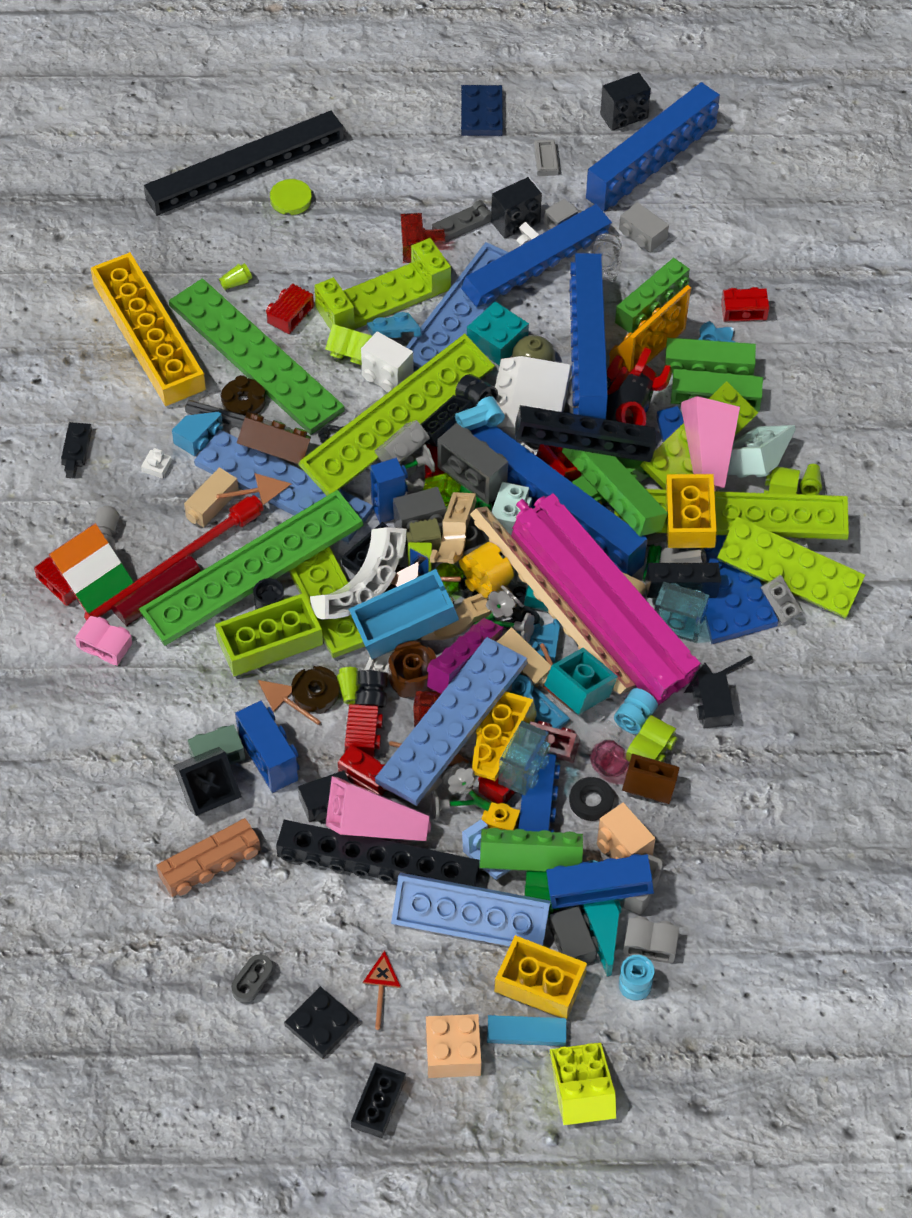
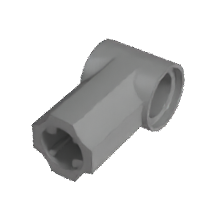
M667 547L661 551L660 563H707L706 552L704 548L680 551L677 548Z

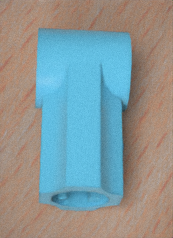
M491 396L480 400L477 406L455 414L457 424L468 430H473L483 425L495 427L502 423L505 418L497 401Z

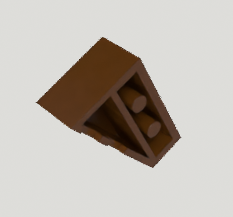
M247 412L237 444L299 464L300 460L305 457L311 436L307 435L308 432L295 427L293 430L285 427L286 424L276 420L272 422L264 419L261 415Z

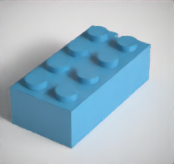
M436 569L349 609L372 660L393 651L404 642L417 640L459 620L454 605Z

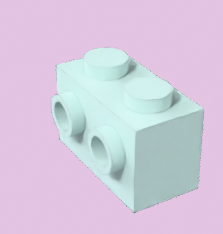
M502 482L492 514L511 535L512 527L516 522V515L521 511L516 506L517 502L524 499L531 507L532 498L529 497V487Z

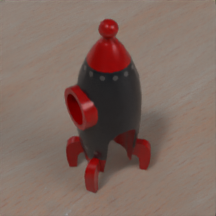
M645 347L637 364L629 372L625 366L620 370L623 358L616 355L607 370L611 384L607 388L606 420L645 426L646 414L653 391H662L668 386L672 374L671 366L666 365L660 376L657 377L656 373L645 365L652 351Z

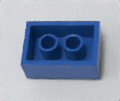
M261 700L235 712L237 732L241 743L270 791L274 793L298 781L297 771L300 768L296 760L299 757L297 750L293 744L289 745L286 741L287 735L283 727L276 725L272 709L270 707L266 708Z

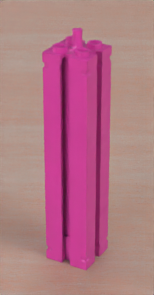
M552 493L547 498L545 496L539 498L534 504V509L524 499L518 501L516 506L521 511L516 515V522L512 527V538L633 681L636 687L650 693L656 699L659 706L669 699L674 692L677 693L691 683L695 675L694 673L698 670L701 663L695 656L691 655V651L568 509L560 504L555 494Z

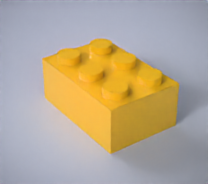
M667 474L668 548H715L714 474Z
M515 935L495 978L494 992L557 1017L566 1018L567 1020L585 979L587 963Z

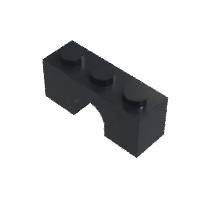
M648 563L645 575L647 598H670L671 593L679 588L692 589L693 598H717L721 585L719 563Z

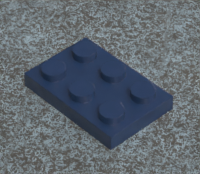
M461 85V136H502V85Z

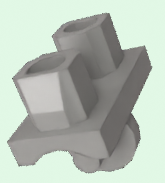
M781 575L760 587L782 624L803 612Z

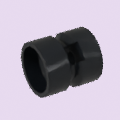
M473 374L462 377L456 386L455 395L472 401L474 407L485 397L491 396L496 401L498 400V390Z
M266 578L260 580L254 586L255 610L285 599L284 587L276 579Z
M375 670L357 671L356 685L359 687V690L355 692V704L378 705V708H385L387 693L383 689L387 687L388 673Z

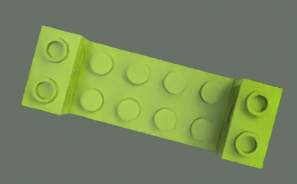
M429 238L411 245L410 264L361 284L342 290L334 277L315 284V306L330 330L332 324L355 330L367 325L369 322H373L376 318H384L449 291L451 288V266L432 239Z

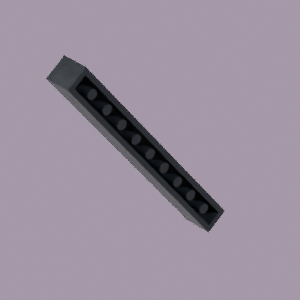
M330 110L151 181L144 185L145 199L155 215L158 216L344 141L343 125L333 111Z

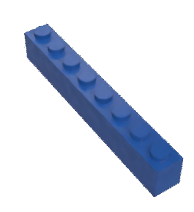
M595 204L467 275L461 289L476 307L482 304L487 305L496 296L507 294L512 287L523 285L533 275L535 277L539 276L547 267L550 266L552 268L563 258L572 257L577 250L588 248L597 239H604L609 233L608 230L612 222L600 207Z

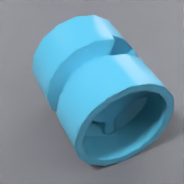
M633 688L625 698L624 703L614 714V720L626 732L638 734L648 717L653 715L658 708V703L650 693L643 689Z
M632 955L623 961L619 977V990L627 999L633 1001L642 1000L650 994L655 973L651 960L642 955Z

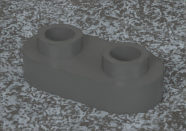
M261 954L252 956L233 980L231 986L232 994L237 1001L247 1003L254 1000L273 973L272 962L267 956ZM258 968L264 969L262 973L256 972ZM244 988H248L249 992L242 993L241 990Z

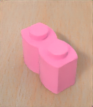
M90 616L75 637L78 648L117 666L132 645V637L127 629L120 626H110L109 622L102 617Z

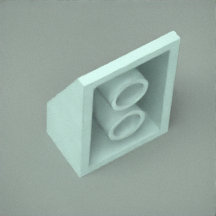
M795 425L757 426L733 442L727 475H737L738 478L749 475H756V477L769 475V472L778 466L796 430Z

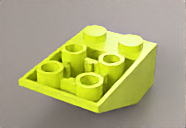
M588 1043L585 1045L549 1049L563 1125L616 1119V1095L602 1044Z

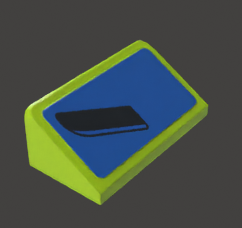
M408 543V566L419 562L418 571L421 575L432 571V562H430L432 543Z

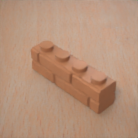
M246 818L160 862L156 865L157 872L171 897L177 894L182 896L187 894L192 889V886L200 882L202 884L209 882L220 871H230L236 866L237 862L243 859L250 860L254 858L258 851L261 850L260 841Z

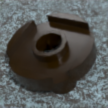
M244 375L237 376L235 380L227 383L220 394L223 409L243 415H246L247 412L259 414L265 406V389L263 386ZM247 396L248 399L239 400V397Z
M313 666V669L299 671L291 684L294 703L303 710L316 712L317 714H323L328 708L332 707L340 694L336 675L330 669L322 666ZM320 686V691L317 693L309 690L310 687Z

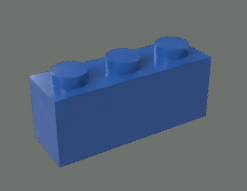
M397 458L370 466L371 502L379 523L394 520L393 498L404 496L408 492L405 479L408 478L407 471L404 465L400 466Z

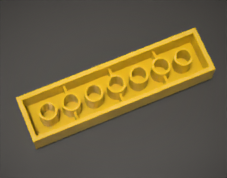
M131 252L91 267L94 287L163 404L168 406L205 391V378L202 369Z

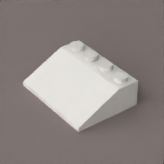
M524 356L501 359L495 388L498 390L497 403L503 411L505 418L497 427L516 440L515 421L520 405L564 412L572 366L570 364Z

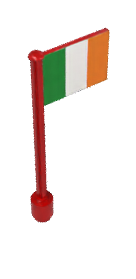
M255 495L245 497L229 508L230 514L228 518L134 582L96 523L48 555L85 610L84 618L87 621L90 616L101 617L112 609V605L185 556L193 554L232 526L239 525L244 527L259 517L264 507Z

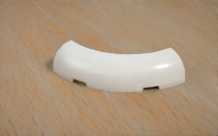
M389 527L372 529L367 557L355 577L344 587L333 593L310 596L311 607L317 618L336 619L349 616L351 614L350 608L384 593L396 575L395 569L399 558L403 556L407 529Z

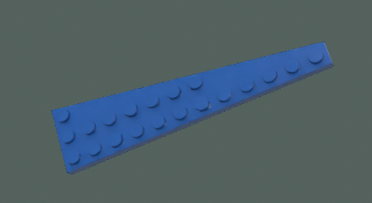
M678 406L660 410L656 413L661 439L664 442L684 423L683 416ZM716 535L715 548H704L707 563H719L721 585L717 598H701L711 645L778 626V619L760 588L762 585L759 579L716 560L727 535ZM688 548V550L701 549V548Z

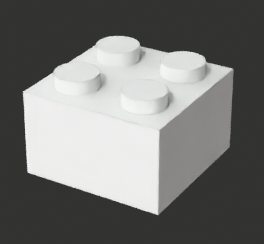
M376 332L361 348L362 376L367 381L382 387L386 392H390L413 374V351L385 335Z

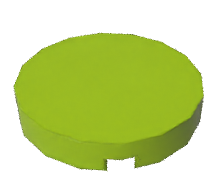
M285 179L279 181L270 191V204L274 210L281 214L290 213V215H297L308 209L311 204V189L301 180Z

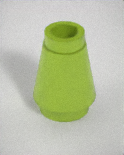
M238 263L219 278V282L223 289L226 290L249 283L248 280L252 279V275L245 263L241 265Z
M809 464L799 485L803 495H818L822 490L820 466L817 464Z
M343 667L339 669V674L337 675L345 704H354L355 692L359 690V687L356 685L358 671L356 667Z

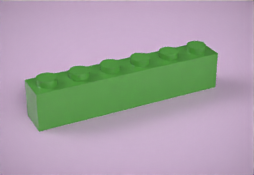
M567 448L562 449V453L639 537L662 531L668 514L667 511L615 456Z

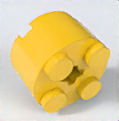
M487 542L459 560V565L467 578L465 579L466 586L471 591L476 590L479 594L481 593L484 598H488L491 592H497L502 589V585L504 587L507 586L514 578V572L508 558L505 557L503 559L500 556L499 552L502 550L497 545Z

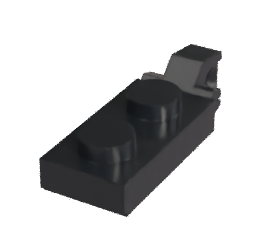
M69 422L61 456V464L65 466L66 478L75 479L77 467L85 465L92 432L91 424Z

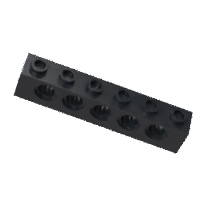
M520 405L515 421V439L519 441L651 462L657 445L654 427Z

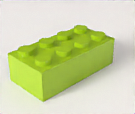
M305 593L215 624L217 641L233 676L323 645L322 628Z

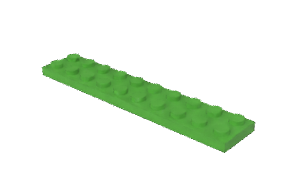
M203 278L169 300V306L246 377L260 383L265 389V394L310 435L345 411L344 405Z
M336 490L139 608L141 615L162 644L166 646L252 594L255 584L260 580L280 577L364 526L363 521L341 493Z

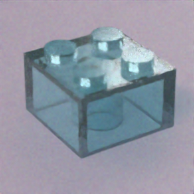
M663 582L654 610L678 638L697 643L705 622L709 595L699 590L681 587L678 584Z
M521 721L499 760L498 784L524 796L529 788L533 789L539 778V775H537L539 770L545 769L550 758L547 755L551 743H548L549 732Z

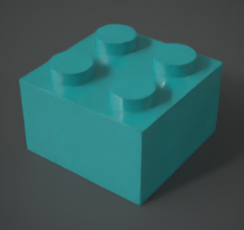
M496 301L467 326V336L485 356H488L491 361L499 366L501 359L512 356L516 343L523 337L528 336L529 332L528 322Z
M583 647L552 664L544 686L580 715L610 697L618 676Z

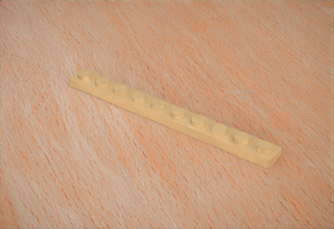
M487 507L476 508L470 514L475 520V525L486 533L489 537V542L497 545L502 550L503 558H508L511 566L519 573V578L531 587L534 596L543 602L548 608L549 614L560 622L566 635L575 640L578 644V649L584 647L618 676L613 691L619 694L630 691L635 686L633 681Z

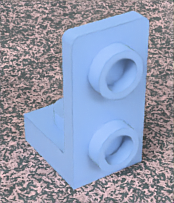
M482 819L462 832L463 852L469 858L480 860L481 830L488 829V825ZM482 868L496 880L511 871L507 869Z

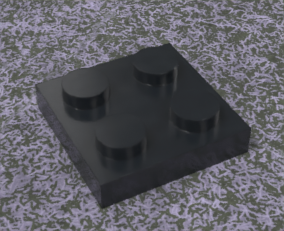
M320 986L284 1022V1025L323 1059L358 1024V1018Z

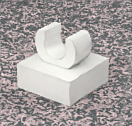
M525 222L519 227L522 235L516 241L521 246L539 236V234Z
M154 448L149 451L141 466V470L143 473L163 479L172 463V458L169 455L163 454L162 450Z

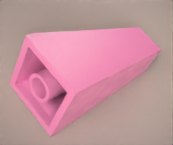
M698 396L683 401L681 403V410L693 474H714V491L716 492L718 489L725 488L740 407Z
M332 776L325 826L340 835L426 841L427 835L431 830V822L428 815L341 778Z

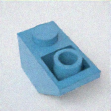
M211 412L186 415L172 429L173 443L195 457L205 448L218 430L223 429L222 414Z

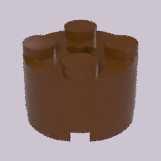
M404 642L398 645L389 657V681L392 688L402 698L420 697L433 691V689L427 687L429 673L427 668L431 660L436 659V655L430 647L427 648L421 645L420 642Z

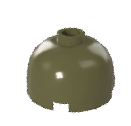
M525 336L513 348L512 357L524 356L555 362V350L552 344L542 336Z

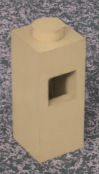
M219 467L184 503L187 519L191 523H197L204 528L233 498L217 499L216 495L239 491L237 478Z
M511 627L497 642L526 657L528 664L521 671V674L529 677L536 688L539 685L543 687L551 665Z

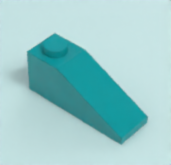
M618 899L582 904L580 911L582 915L586 914L588 918L590 936H594L597 940L599 948L597 954L607 977L611 976L618 919L621 913L620 903Z

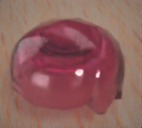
M602 740L595 744L590 755L592 768L600 776L618 777L624 774L629 761L625 758V749L614 740Z

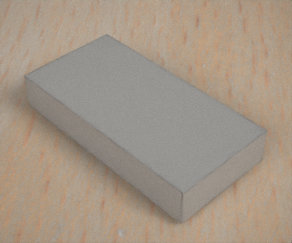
M534 140L537 176L558 175L559 169L555 140Z

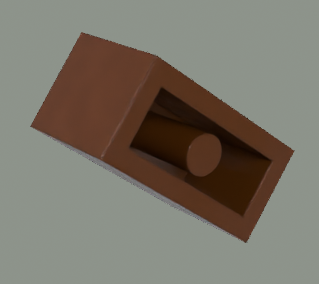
M632 754L622 791L670 804L680 767Z

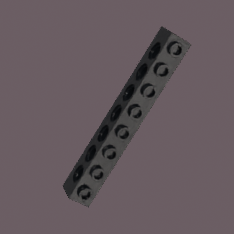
M285 819L283 820L276 844L277 857L284 861L303 862L311 867H327L335 872H351L359 877H375L384 882H398V875L405 873L476 887L480 869V860L372 837L340 835L332 829ZM304 843L309 844V846L307 847H300L299 845ZM325 849H333L332 852H324ZM353 853L358 855L354 858L348 857L349 854ZM374 859H381V860H383V861H382V862H379V863H375V862H373L372 860H374ZM398 864H406V865H407V866L404 867V868H399V867H397ZM430 869L432 871L429 873H424L421 870ZM454 874L456 877L448 878L446 875Z

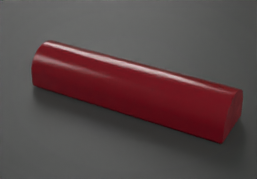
M187 555L112 605V611L128 626L142 616L139 608L201 572V569L197 562L190 555Z

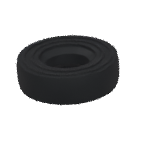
M586 777L578 780L573 785L569 795V803L572 811L578 817L588 821H596L611 811L614 803V794L610 785L604 780L597 777ZM593 791L600 795L601 802L596 806H588L582 801V796L586 792Z

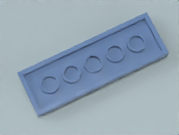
M400 873L398 875L391 924L510 946L516 935L543 946L551 901Z

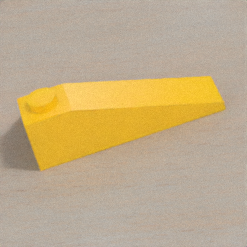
M505 692L476 729L477 737L472 769L475 772L474 775L496 781L524 741L530 721L534 722L537 717L533 699Z

